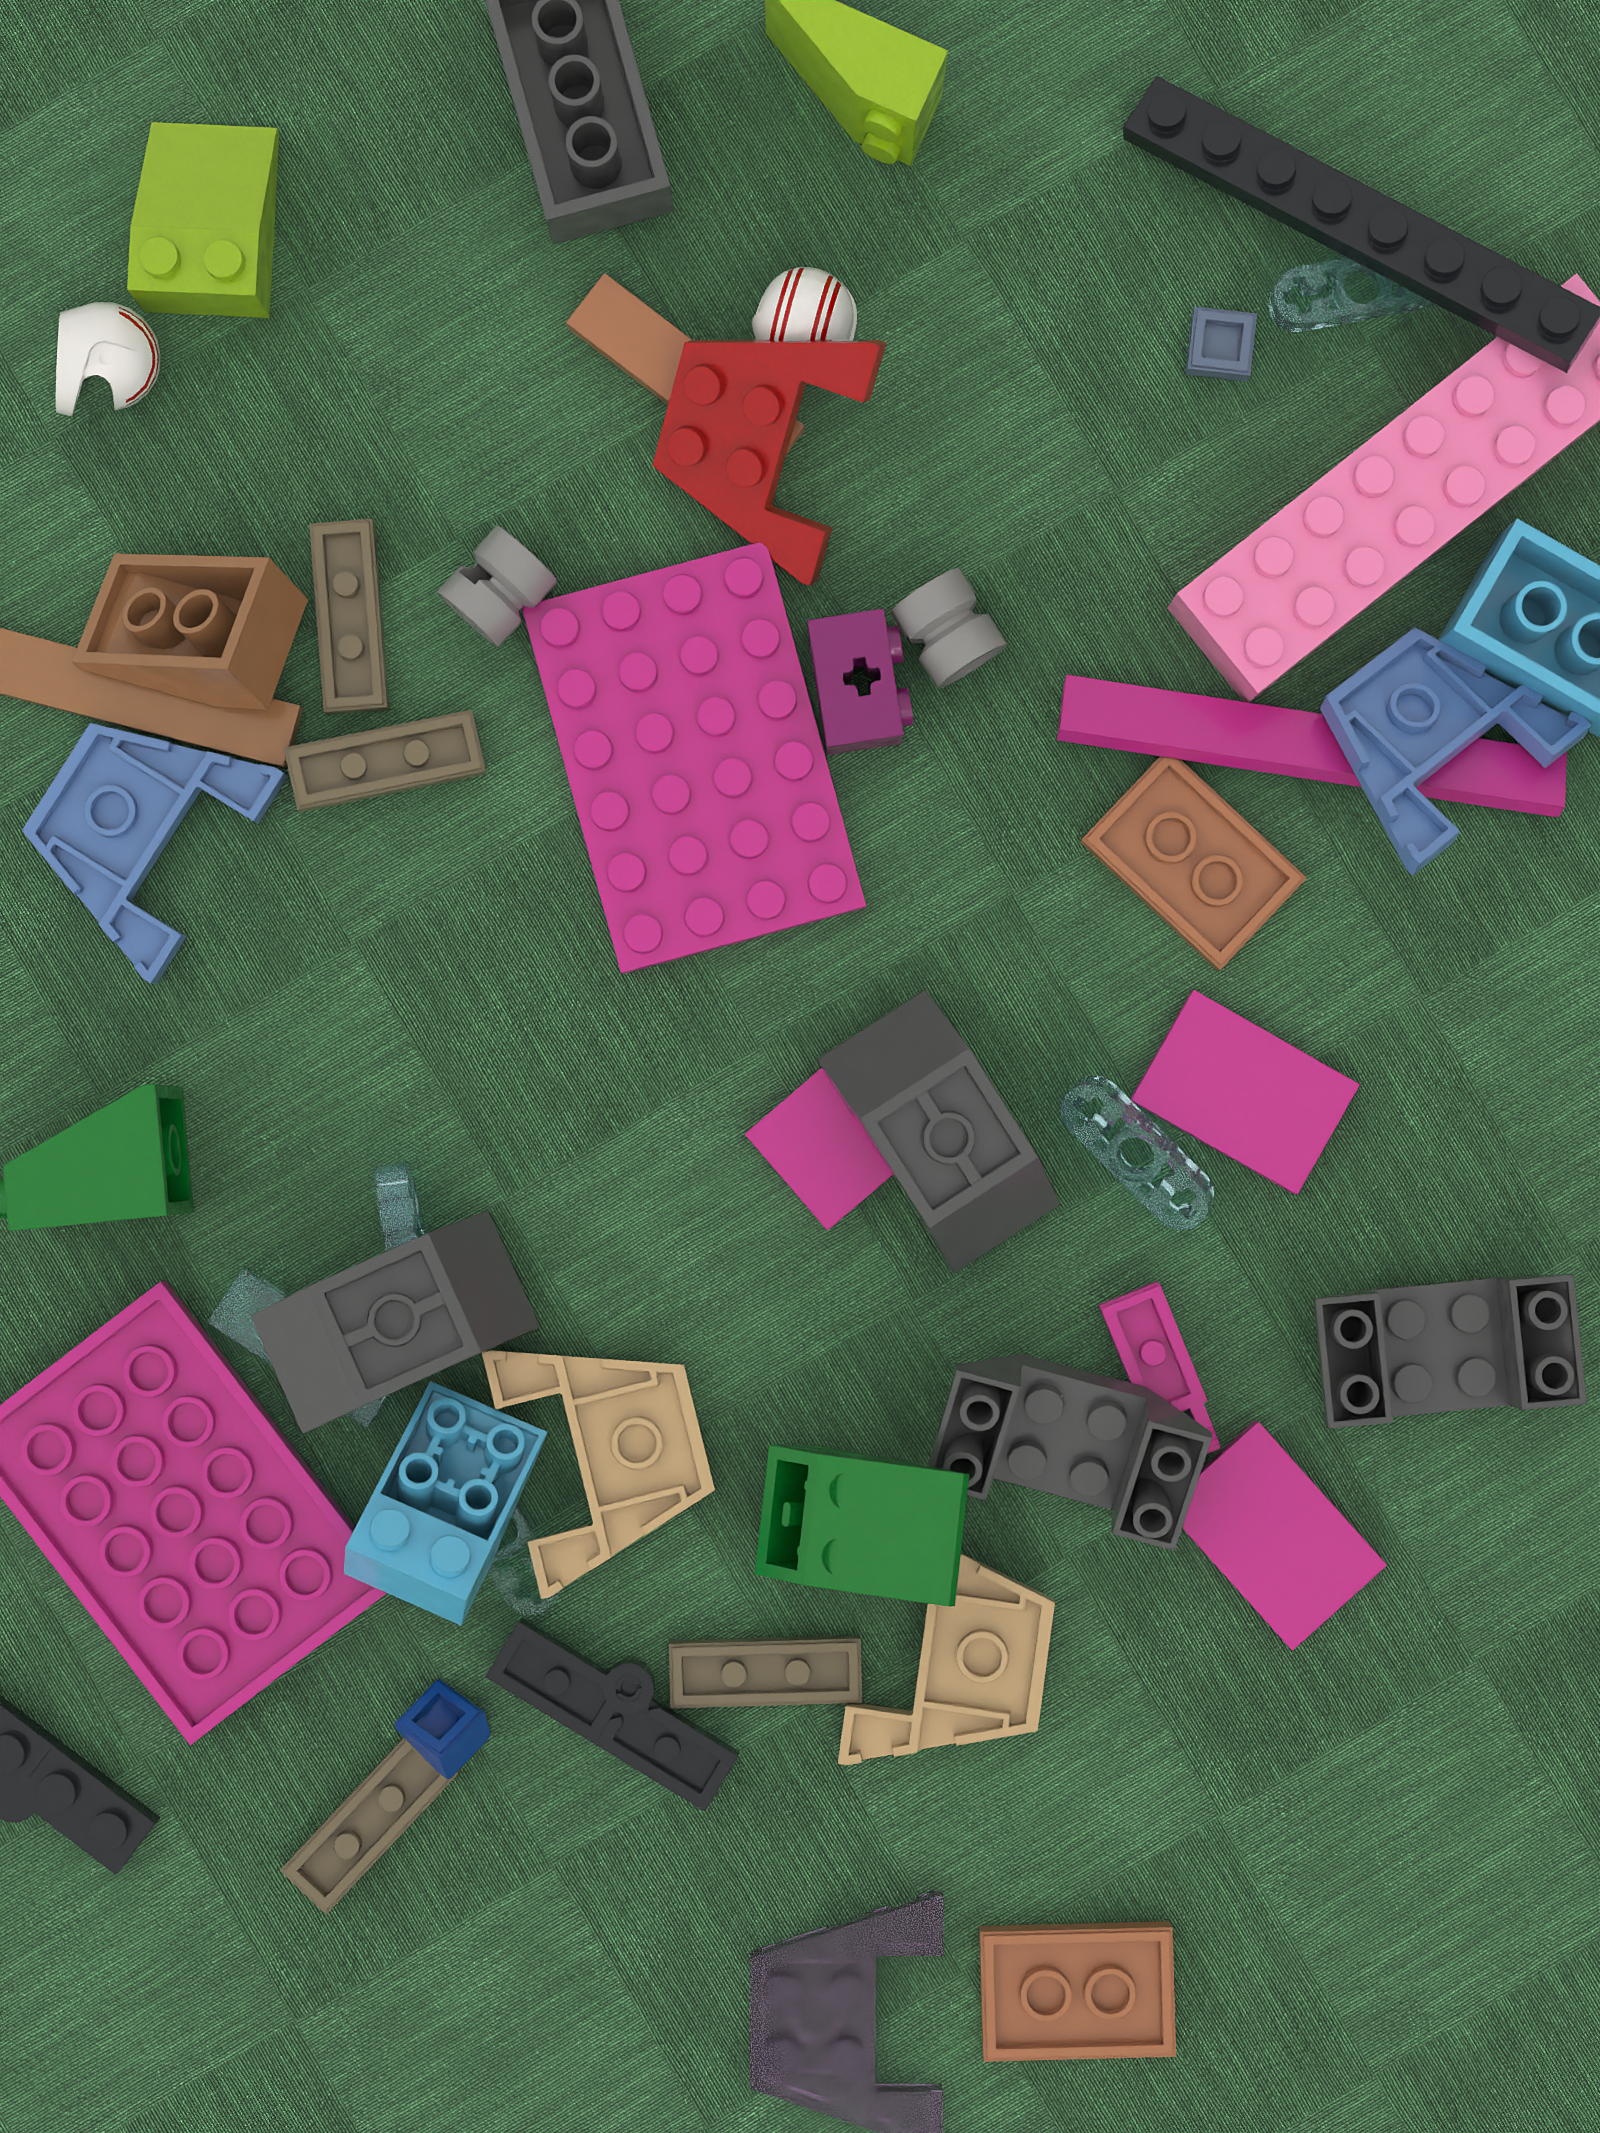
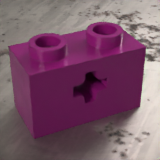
M884 608L808 620L807 633L826 755L901 744L904 735L902 727L913 725V716L908 688L896 689L893 664L903 663L898 625L886 626ZM864 667L866 677L870 679L877 678L878 681L871 683L869 695L858 696L856 686H845L844 683L852 680L853 669Z

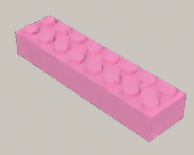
M1577 273L1561 285V287L1600 307L1598 298ZM1600 322L1568 373L1496 337L1176 594L1167 607L1168 610L1243 702L1250 703L1600 422Z

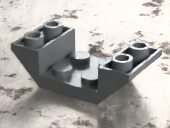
M922 990L817 1058L818 1063L848 1110L858 1118L921 1217L919 1221L953 1273H956L1060 1205L1039 1157L971 1049L926 990Z
M488 1210L424 1234L314 1283L251 1316L302 1434L540 1327Z
M1574 1274L1486 1277L1362 1289L1313 1298L1325 1424L1328 1429L1393 1423L1392 1417L1500 1406H1512L1520 1410L1587 1404Z
M1019 1354L957 1364L928 1466L969 1473L967 1496L982 1500L987 1499L994 1478L1110 1509L1112 1534L1175 1551L1212 1440V1432L1147 1387Z

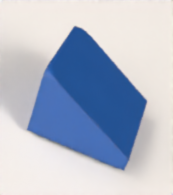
M437 1679L394 1723L395 1729L438 1773L448 1780L457 1773L490 1737L485 1712L440 1679Z

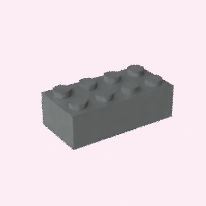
M485 0L552 244L674 212L671 185L619 0Z

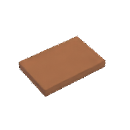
M1160 756L1080 841L1090 853L1216 971H1220L1307 879L1305 875L1181 759Z
M1170 1921L979 1926L981 2029L984 2062L1176 2057L1173 1927Z

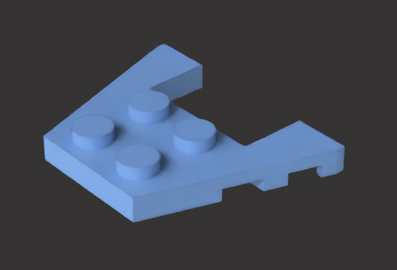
M1416 627L1327 694L1320 707L1323 716L1405 869L1412 876L1452 845L1460 833V830L1416 788L1495 724H1500L1544 768H1547L1583 739L1592 726V723L1585 717L1574 711H1571L1567 717L1540 702L1543 695L1523 684L1514 689L1484 673L1487 665Z
M90 723L25 824L22 832L71 892L76 894L112 942L116 943L134 964L133 967L139 975L149 983L157 985L187 936L134 904L132 899L202 790L259 824L288 778V775L275 767L245 762L229 756L187 748L167 741Z

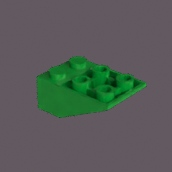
M769 1445L755 1574L804 1586L948 1607L955 1606L969 1473L821 1445Z

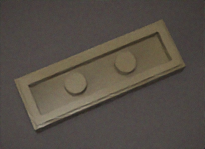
M373 519L311 523L309 527L324 713L326 715L389 711L390 703L376 523Z
M472 710L284 748L298 813L486 774Z
M860 1635L669 1641L670 1708L863 1703Z
M403 1737L282 1866L280 1872L323 1913L327 1914L459 1774L461 1768L452 1778L446 1779Z

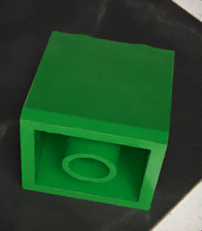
M159 1084L141 1085L4 1164V1179H0V1216L3 1219H8V1230L17 1231L195 1213L183 1087Z

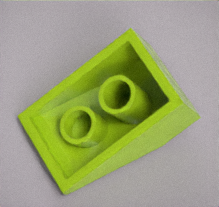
M765 0L766 35L855 142L862 144V150L875 160L886 164H894L898 160L911 166L942 99L948 50L836 0Z
M151 122L130 226L127 282L128 292L144 312L270 318L279 131L277 128Z

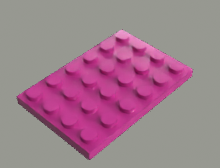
M758 542L544 600L535 608L522 607L622 975L866 908L769 549Z
M166 1280L160 1281L0 1405V1497L189 1745H192L386 1594L382 1590L344 1574L345 1547L355 1526Z

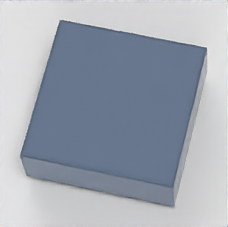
M1194 306L1191 313L1185 375L1247 382L1251 374L1257 313Z

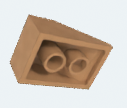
M114 553L72 663L81 670L214 707L268 710L308 599L269 557Z

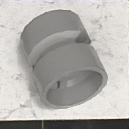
M496 525L473 550L475 564L472 567L459 566L436 592L466 623L488 642L499 648L522 623L519 613L523 606L535 608L558 581L525 546L507 531Z
M961 568L949 570L927 582L900 601L890 612L903 635L909 638L911 643L925 644L919 660L937 689H941L963 678L992 659L1007 646L1006 640L989 614L973 613L972 610L977 602L976 592Z

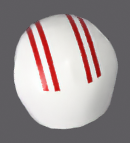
M797 267L781 273L770 283L752 319V327L756 340L853 341L857 325V310L849 290L835 276L817 268Z
M94 302L60 312L56 366V413L73 416L82 383L85 378L92 375L104 377L110 383L115 410L128 408L139 402L149 393L160 371L161 354L158 340L152 328L143 317L132 309L114 302Z

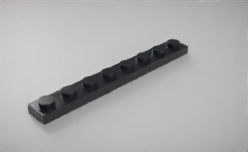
M1158 76L1155 77L1123 126L1124 140L1565 373H1568L1600 322V307Z

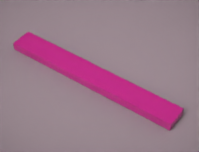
M1067 674L1065 676L1057 731L1058 741L1362 787L1323 714ZM1478 738L1416 788L1428 798L1559 817L1565 808L1567 752L1547 768H1544L1520 744Z

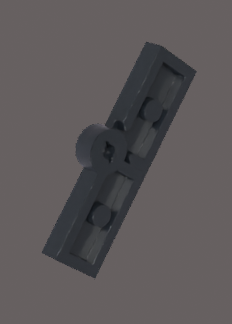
M520 1618L485 1676L703 1811H706L739 1755L737 1749L653 1699L655 1677L651 1669L644 1662L636 1659H623L615 1663L609 1670H606L523 1618Z
M0 1695V1819L6 1822L18 1823L36 1813L116 1875L161 1817Z

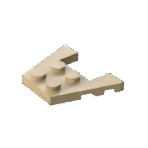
M492 1350L482 1353L495 1409L558 1393L562 1395L593 1523L590 1525L528 1540L541 1599L553 1596L574 1580L593 1570L625 1547L715 1491L684 1365Z
M961 1552L955 1606L927 1604L913 1709L909 1711L861 1703H846L838 1764L851 1765L862 1763L864 1759L892 1754L896 1757L917 1753L920 1749L954 1743L958 1746L1038 1731L1055 1607L1054 1599Z

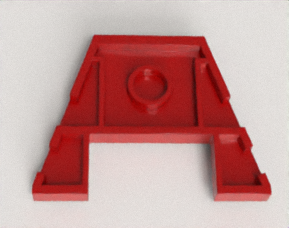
M691 340L685 342L652 466L751 544L760 542L769 549L771 559L801 583L811 586L818 580L833 528L773 506L775 492L806 383L863 403L870 400L887 343L880 340Z

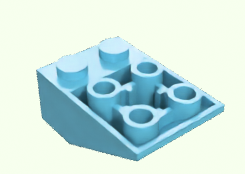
M430 1381L345 1547L344 1574L462 1626L495 1557L545 1441L547 1432Z

